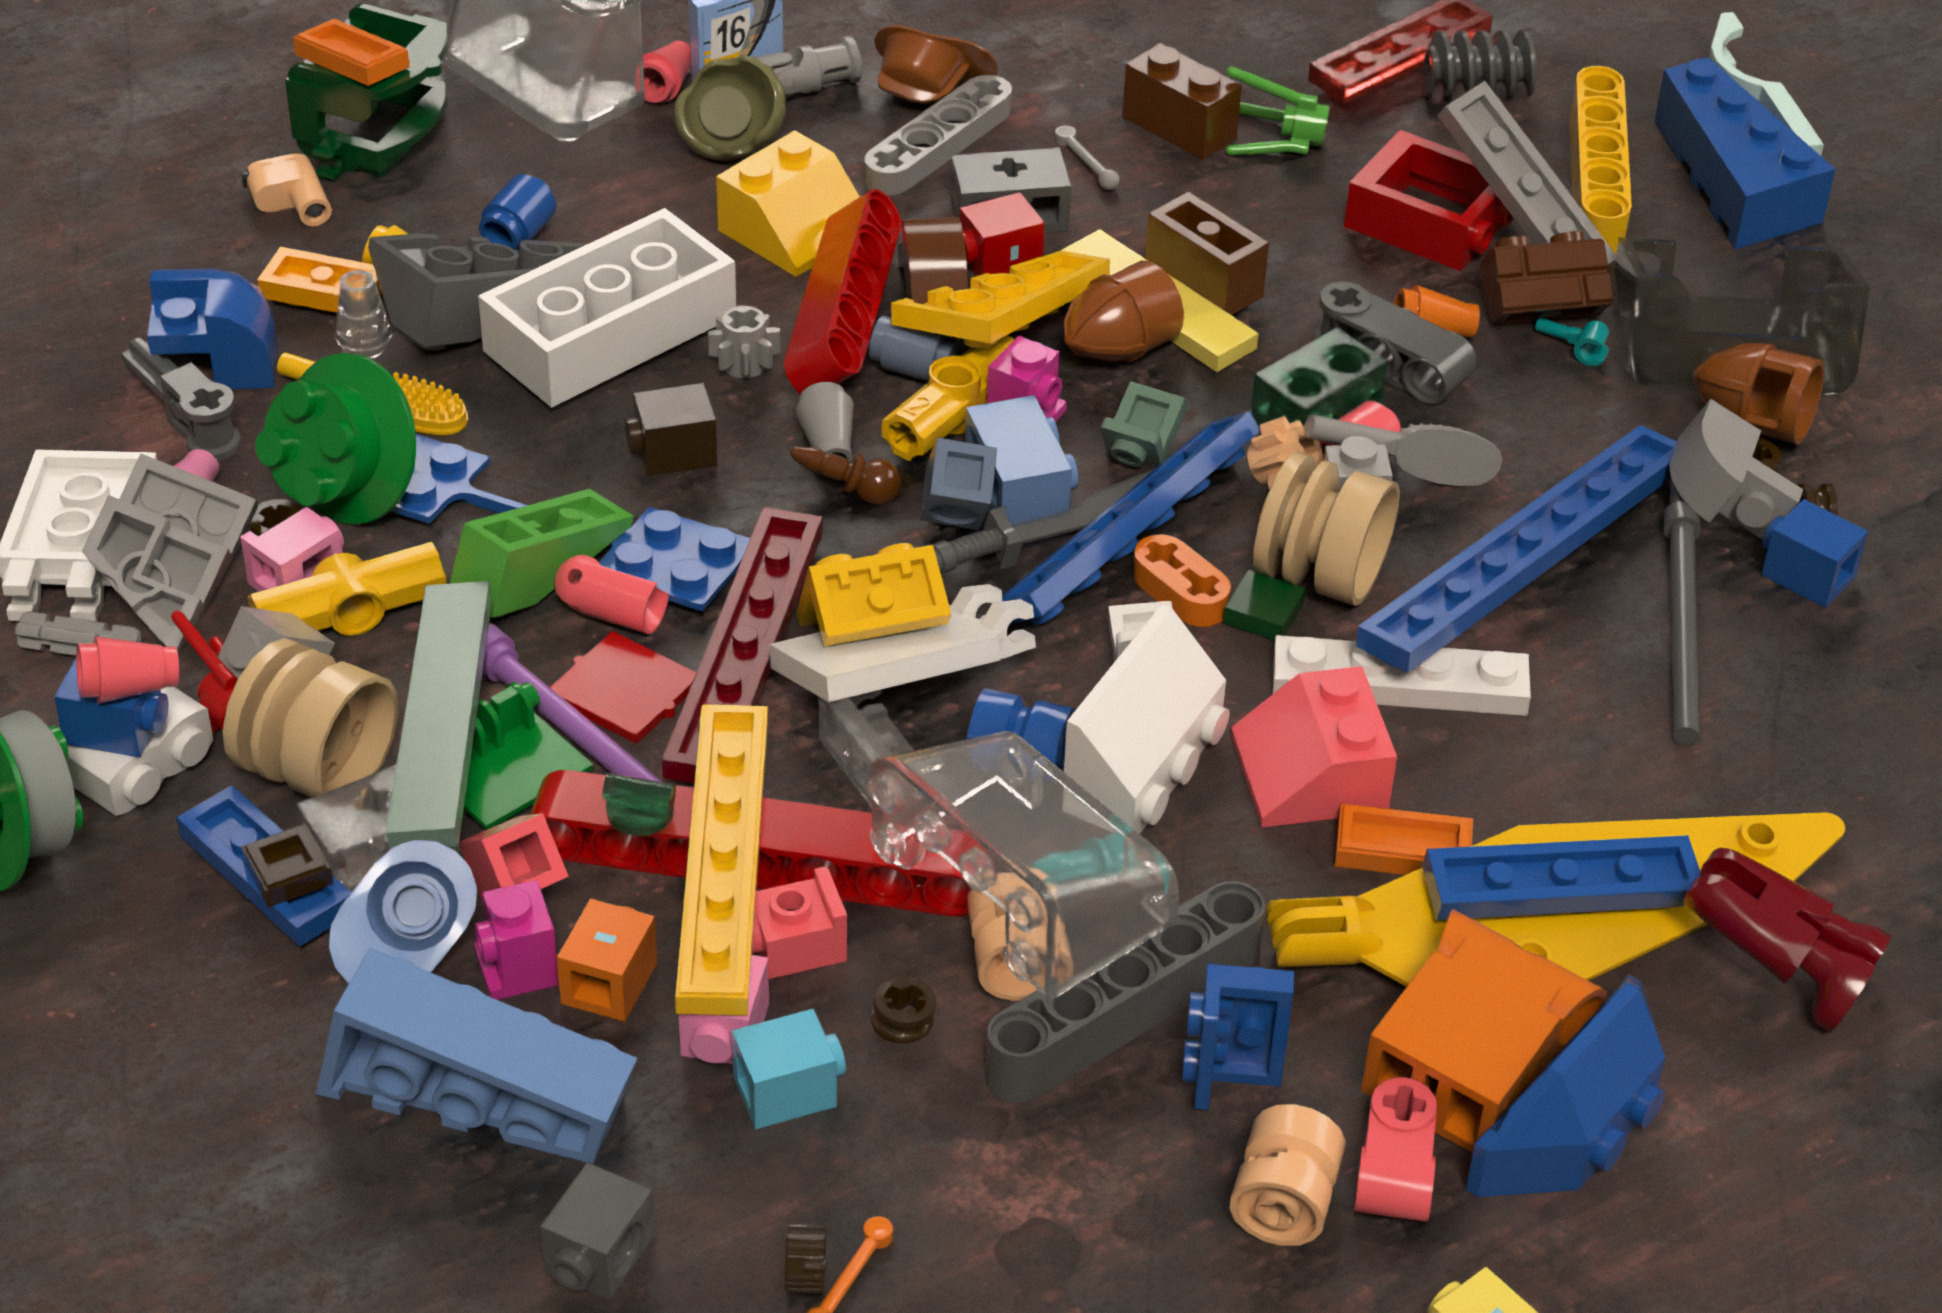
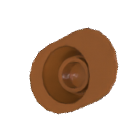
M901 25L886 26L879 29L874 38L876 50L882 56L878 87L884 92L912 103L932 104L946 97L956 86H961L976 76L996 75L998 71L996 59L988 50L962 39L929 34Z

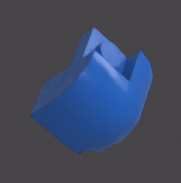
M216 268L161 269L151 272L149 283L152 294V306L147 332L150 355L210 354L214 382L224 384L230 389L275 388L279 351L272 310L261 288L239 273Z

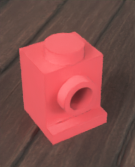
M827 866L814 869V879L756 891L752 954L758 953V956L768 957L769 979L847 961V913Z

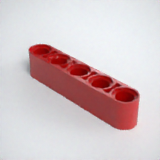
M872 189L830 215L826 221L784 359L786 376L790 384L800 395L807 387L819 382L840 384L857 374L862 368L901 230L900 214L893 201L881 190Z

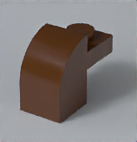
M959 217L901 220L902 243L897 244L898 267H904L906 298L914 300V303L925 304L928 303V291L944 286L953 288V292L968 289L965 243Z

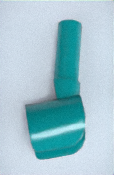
M1539 318L1536 322L1535 329L1537 332L1575 344L1574 354L1578 361L1585 365L1598 366L1602 364L1609 352L1608 346L1604 345L1609 335V330L1605 323L1601 321H1590L1586 323L1583 329L1574 326L1569 327L1543 318Z

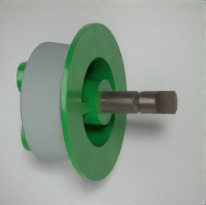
M20 710L0 718V891L8 890L19 882L26 869L28 858L54 856L62 853L68 847L73 833L81 830L83 826L82 808L75 796L72 777L67 764L68 746L65 736L59 727L55 725L47 726L40 717L26 710Z

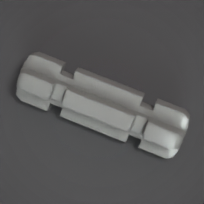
M33 611L22 613L19 623H16L15 628L17 645L23 649L43 652L46 646H50L51 653L75 657L77 644L93 643L95 636L141 642V631L136 627L114 624L112 630H109L108 624L105 622L59 615L55 616L54 621H50L51 615Z

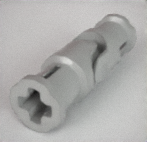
M852 36L841 37L837 44L815 49L810 45H804L787 52L755 56L761 63L767 64L774 70L778 79L783 84L786 98L793 96L796 92L806 94L818 92L821 85L847 80L851 84L860 82L863 76L861 54Z

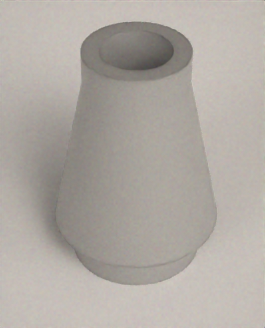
M819 382L807 387L799 397L795 414L811 447L822 449L826 454L833 453L851 462L853 458L851 440L854 408L852 398L845 393L840 385L832 382Z

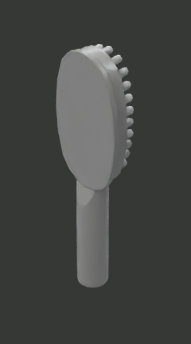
M1311 414L1308 416L1304 427L1305 437L1309 439L1341 445L1348 437L1364 436L1373 440L1376 445L1385 444L1388 455L1395 456L1396 462L1402 470L1420 479L1438 484L1478 486L1489 482L1501 469V452L1494 443L1475 433L1451 426H1443L1442 424H1410L1408 428H1401L1400 432Z

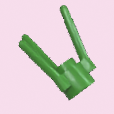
M1232 66L1227 68L1226 73L1229 77L1296 104H1286L1284 111L1240 102L1239 114L1283 122L1281 135L1291 137V140L1229 145L1225 150L1228 155H1257L1284 152L1307 155L1309 146L1322 148L1330 105L1318 104V96L1298 93Z

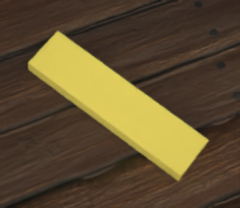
M1100 229L1062 249V251L1110 259V275L1141 260L1148 261ZM1169 275L1181 296L1184 309L1183 328L1178 337L1170 340L1172 343L1216 372L1257 349L1259 333Z

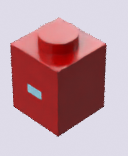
M1020 192L960 208V222L964 236L966 262L976 276L986 273L1010 274V266L1043 256L1045 222Z

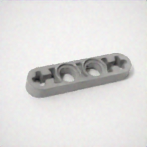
M995 75L976 76L870 149L864 159V183L869 190H881L889 196L901 194L912 188L952 159V155L959 154L1009 117L1011 114L1012 86L1004 78ZM955 121V122H963V123L956 124V123H948V122ZM916 145H928V146H931V147H915V146H916Z

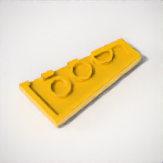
M1061 250L1010 266V274L986 273L970 278V289L953 292V288L944 286L928 291V303L925 304L914 303V300L908 298L891 302V323L895 326L964 339V344L970 347H992L997 345L1002 337L1014 331L1027 329L1029 323L1044 315L1057 313L1059 307L1069 303L1082 293L1090 281L1104 274L1110 275V259Z

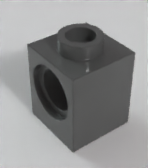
M586 1163L540 1226L545 1273L553 1276L556 1281L568 1289L575 1291L586 1290L610 1301L655 1237L652 1189Z

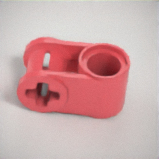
M1395 1077L1383 1081L1374 1090L1371 1098L1365 1147L1362 1146L1354 1212L1428 1222L1436 1156H1433L1437 1104L1436 1097L1430 1088L1418 1080L1408 1077Z

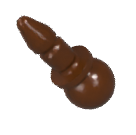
M793 447L790 450V456L807 470L814 473L819 471L821 475L836 481L843 480L842 492L846 494L856 492L857 496L865 502L872 504L887 503L894 500L900 492V473L892 463L886 460L872 459L866 462L863 455L856 453L851 462H848L846 458L833 453L826 454L822 449L816 447Z

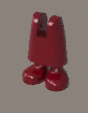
M1722 847L1713 850L1702 866L1701 875L1693 880L1683 900L1685 906L1715 931L1762 965L1782 983L1786 984L1798 968L1805 971L1817 985V995L1812 1007V1018L1815 1024L1831 1033L1847 1014L1876 968V962L1882 956L1891 940V935L1874 925L1851 922L1847 918L1833 912V902L1737 851Z

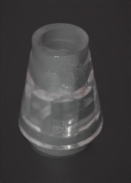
M363 270L350 271L340 278L334 337L344 353L360 354L370 359L375 358L386 351L388 341L392 337V327L375 284L374 276Z

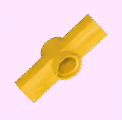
M1006 335L999 339V343L995 346L986 348L971 347L961 356H947L934 361L929 367V382L882 420V437L890 444L893 454L911 461L917 455H924L934 447L937 438H944L948 434L958 435L965 433L966 407L981 405L987 402L988 366L1014 341L1013 337Z
M429 542L367 561H363L355 554H334L319 563L311 577L250 594L248 602L250 608L293 613L317 631L333 627L340 634L353 636L373 629L381 621L385 611L422 601L426 585L447 584L439 553L433 542Z

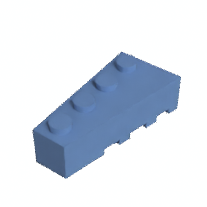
M369 947L334 1009L316 1094L337 1100L341 1099L345 1090L373 1096L371 1100L373 1109L397 1115L402 1113L405 1105L437 1112L440 1115L441 1126L468 1132L469 1128H476L482 1124L497 1127L505 1142L594 1164L624 1100L637 1058L619 1051L608 1042L590 1039L556 1025L540 1014L525 1012L486 996L472 986L457 984L418 968L407 959L392 957Z

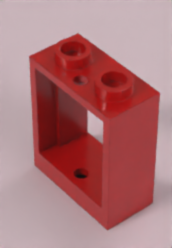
M1399 130L1349 182L1344 227L1462 271L1477 254L1483 255L1487 251L1495 233L1501 227L1507 228L1514 217L1465 153ZM1411 185L1469 208L1460 215L1403 192Z

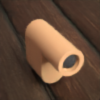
M297 153L256 161L247 167L249 172L241 173L243 187L249 188L256 207L261 211L275 212L295 207L301 221L311 227L324 224L332 214L330 203L311 161L306 155Z

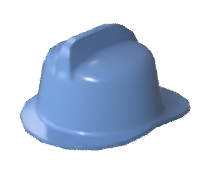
M412 840L391 848L373 865L344 901L331 924L329 951L335 969L349 984L370 947L392 957L407 959L418 968L432 972L465 931L476 910L477 886L470 866L457 851L437 841Z

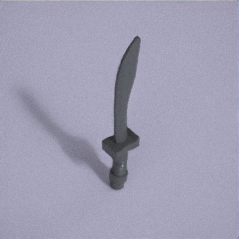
M1153 470L1103 488L1066 511L1035 520L1011 525L1005 513L1006 506L991 509L988 512L983 531L949 542L942 540L933 544L940 573H946L955 569L960 563L992 553L996 554L1001 563L999 570L1016 566L1024 543L1083 529Z

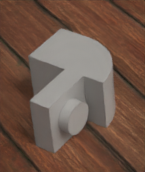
M1710 399L1677 440L1669 466L1672 481L1683 500L1709 523L1719 512L1763 540L1771 522L1779 515L1786 517L1797 506L1803 489L1752 457L1761 430Z

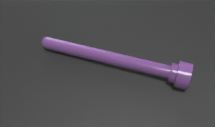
M489 623L481 680L502 681L506 685L511 682H517L520 685L530 682L540 697V704L534 708L615 777L665 784L518 661V653L515 651L514 641L497 626Z

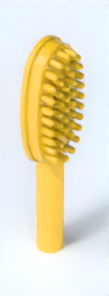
M285 352L278 360L277 373L299 381L300 377L315 361ZM397 372L393 373L394 379L401 387L410 406L416 432L445 436L458 433L466 427L468 413L463 400L459 399L458 393H455L453 396L452 390L447 389L444 391V386L442 385L436 388L434 381L427 385L426 379H422L421 383H419L416 376L409 380L407 374H403L402 379L399 378Z

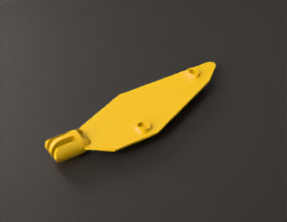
M1823 812L1518 825L1473 846L1688 835L1700 871L1710 853L1722 847L1737 851L1795 882L1843 837L1845 824L1838 816ZM1423 868L1359 896L1270 900L1266 905V916L1270 927L1272 945L1275 949L1277 967L1355 965L1365 963L1406 987L1432 953L1438 951L1447 920H1436ZM1686 906L1471 918L1511 939L1522 949L1543 956L1588 981L1708 925Z

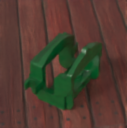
M359 3L350 10L349 17L344 23L408 49L410 67L367 86L305 59L303 62L294 64L288 71V77L285 79L292 138L296 139L298 147L304 154L321 160L322 164L315 171L316 175L332 181L337 180L345 171L353 172L354 170L378 177L384 176L416 142L434 128L448 106L446 83L429 78L442 73L441 62L448 47L447 24L443 21L417 14L408 16ZM378 101L411 109L379 143L331 130L326 126L325 121L326 114L357 122L365 121L378 108Z

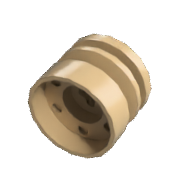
M1293 452L1284 461L1263 504L1254 545V569L1256 573L1272 578L1278 577L1282 572L1284 582L1300 585L1315 564L1314 587L1317 594L1350 605H1360L1374 585L1390 545L1399 509L1400 490L1398 483L1362 471H1354L1338 493L1339 469L1337 463L1322 461L1316 467L1314 456L1302 452Z
M283 638L267 644L251 659L238 678L227 704L223 725L224 750L235 766L258 773L261 777L279 783L286 781L289 788L325 804L340 807L354 801L373 781L383 766L394 740L399 715L398 695L391 680L343 661L336 663L334 658L328 654Z

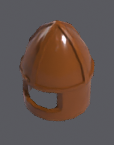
M1141 260L1112 275H1101L1090 281L1087 288L1072 300L1063 321L1064 341L1077 356L1109 363L1120 361L1130 363L1144 356L1147 351L1178 337L1183 328L1184 321L1181 296L1174 281L1165 270L1150 261Z
M1745 343L1713 354L1694 370L1693 379L1700 398L1705 405L1712 399L1761 430L1760 436L1799 445L1807 436L1819 405L1824 381V363L1821 359L1776 349L1773 344Z

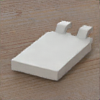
M35 450L0 542V577H2L4 596H12V601L8 604L6 610L8 621H19L22 613L27 611L38 612L41 605V584L66 585L67 597H75L74 605L70 610V616L72 618L98 621L104 606V586L111 585L86 558L82 550L108 495L120 498L140 453L157 459L156 453Z
M990 584L962 587L952 605H949L952 615L947 625L825 647L821 632L769 644L771 669L828 702L1000 661L1001 658L1003 659L1036 648L1035 635L1023 629L1015 630L1007 636V628L1014 619L1022 618L1027 620L1034 618L1033 605L1021 599L1002 601V590ZM984 603H992L986 615H982L980 619H977L976 612L978 608Z

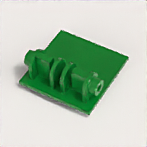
M511 682L506 685L505 690L490 697L491 705L483 699L478 701L464 810L486 830L534 804L542 780L549 773L557 770L587 773L594 769L593 764L534 712L533 708L540 704V697L530 682H525L521 685L517 682Z

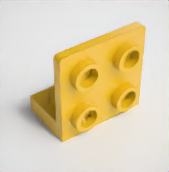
M909 543L890 545L881 549L877 555L852 559V556L848 554L831 555L818 561L815 566H809L796 612L799 626L819 625L824 647L947 625L952 615L933 545L914 548Z

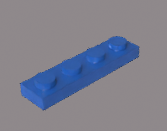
M1688 835L1434 848L1426 850L1422 863L1436 920H1448L1452 909L1469 918L1685 907L1683 901L1685 894L1693 880L1701 875Z

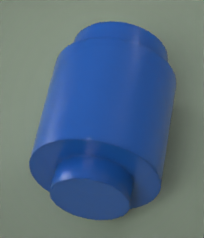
M527 174L513 176L483 209L479 223L481 237H487L490 243H498L511 247L514 250H519L520 242L522 240H532L555 214L556 201L551 189L543 180Z

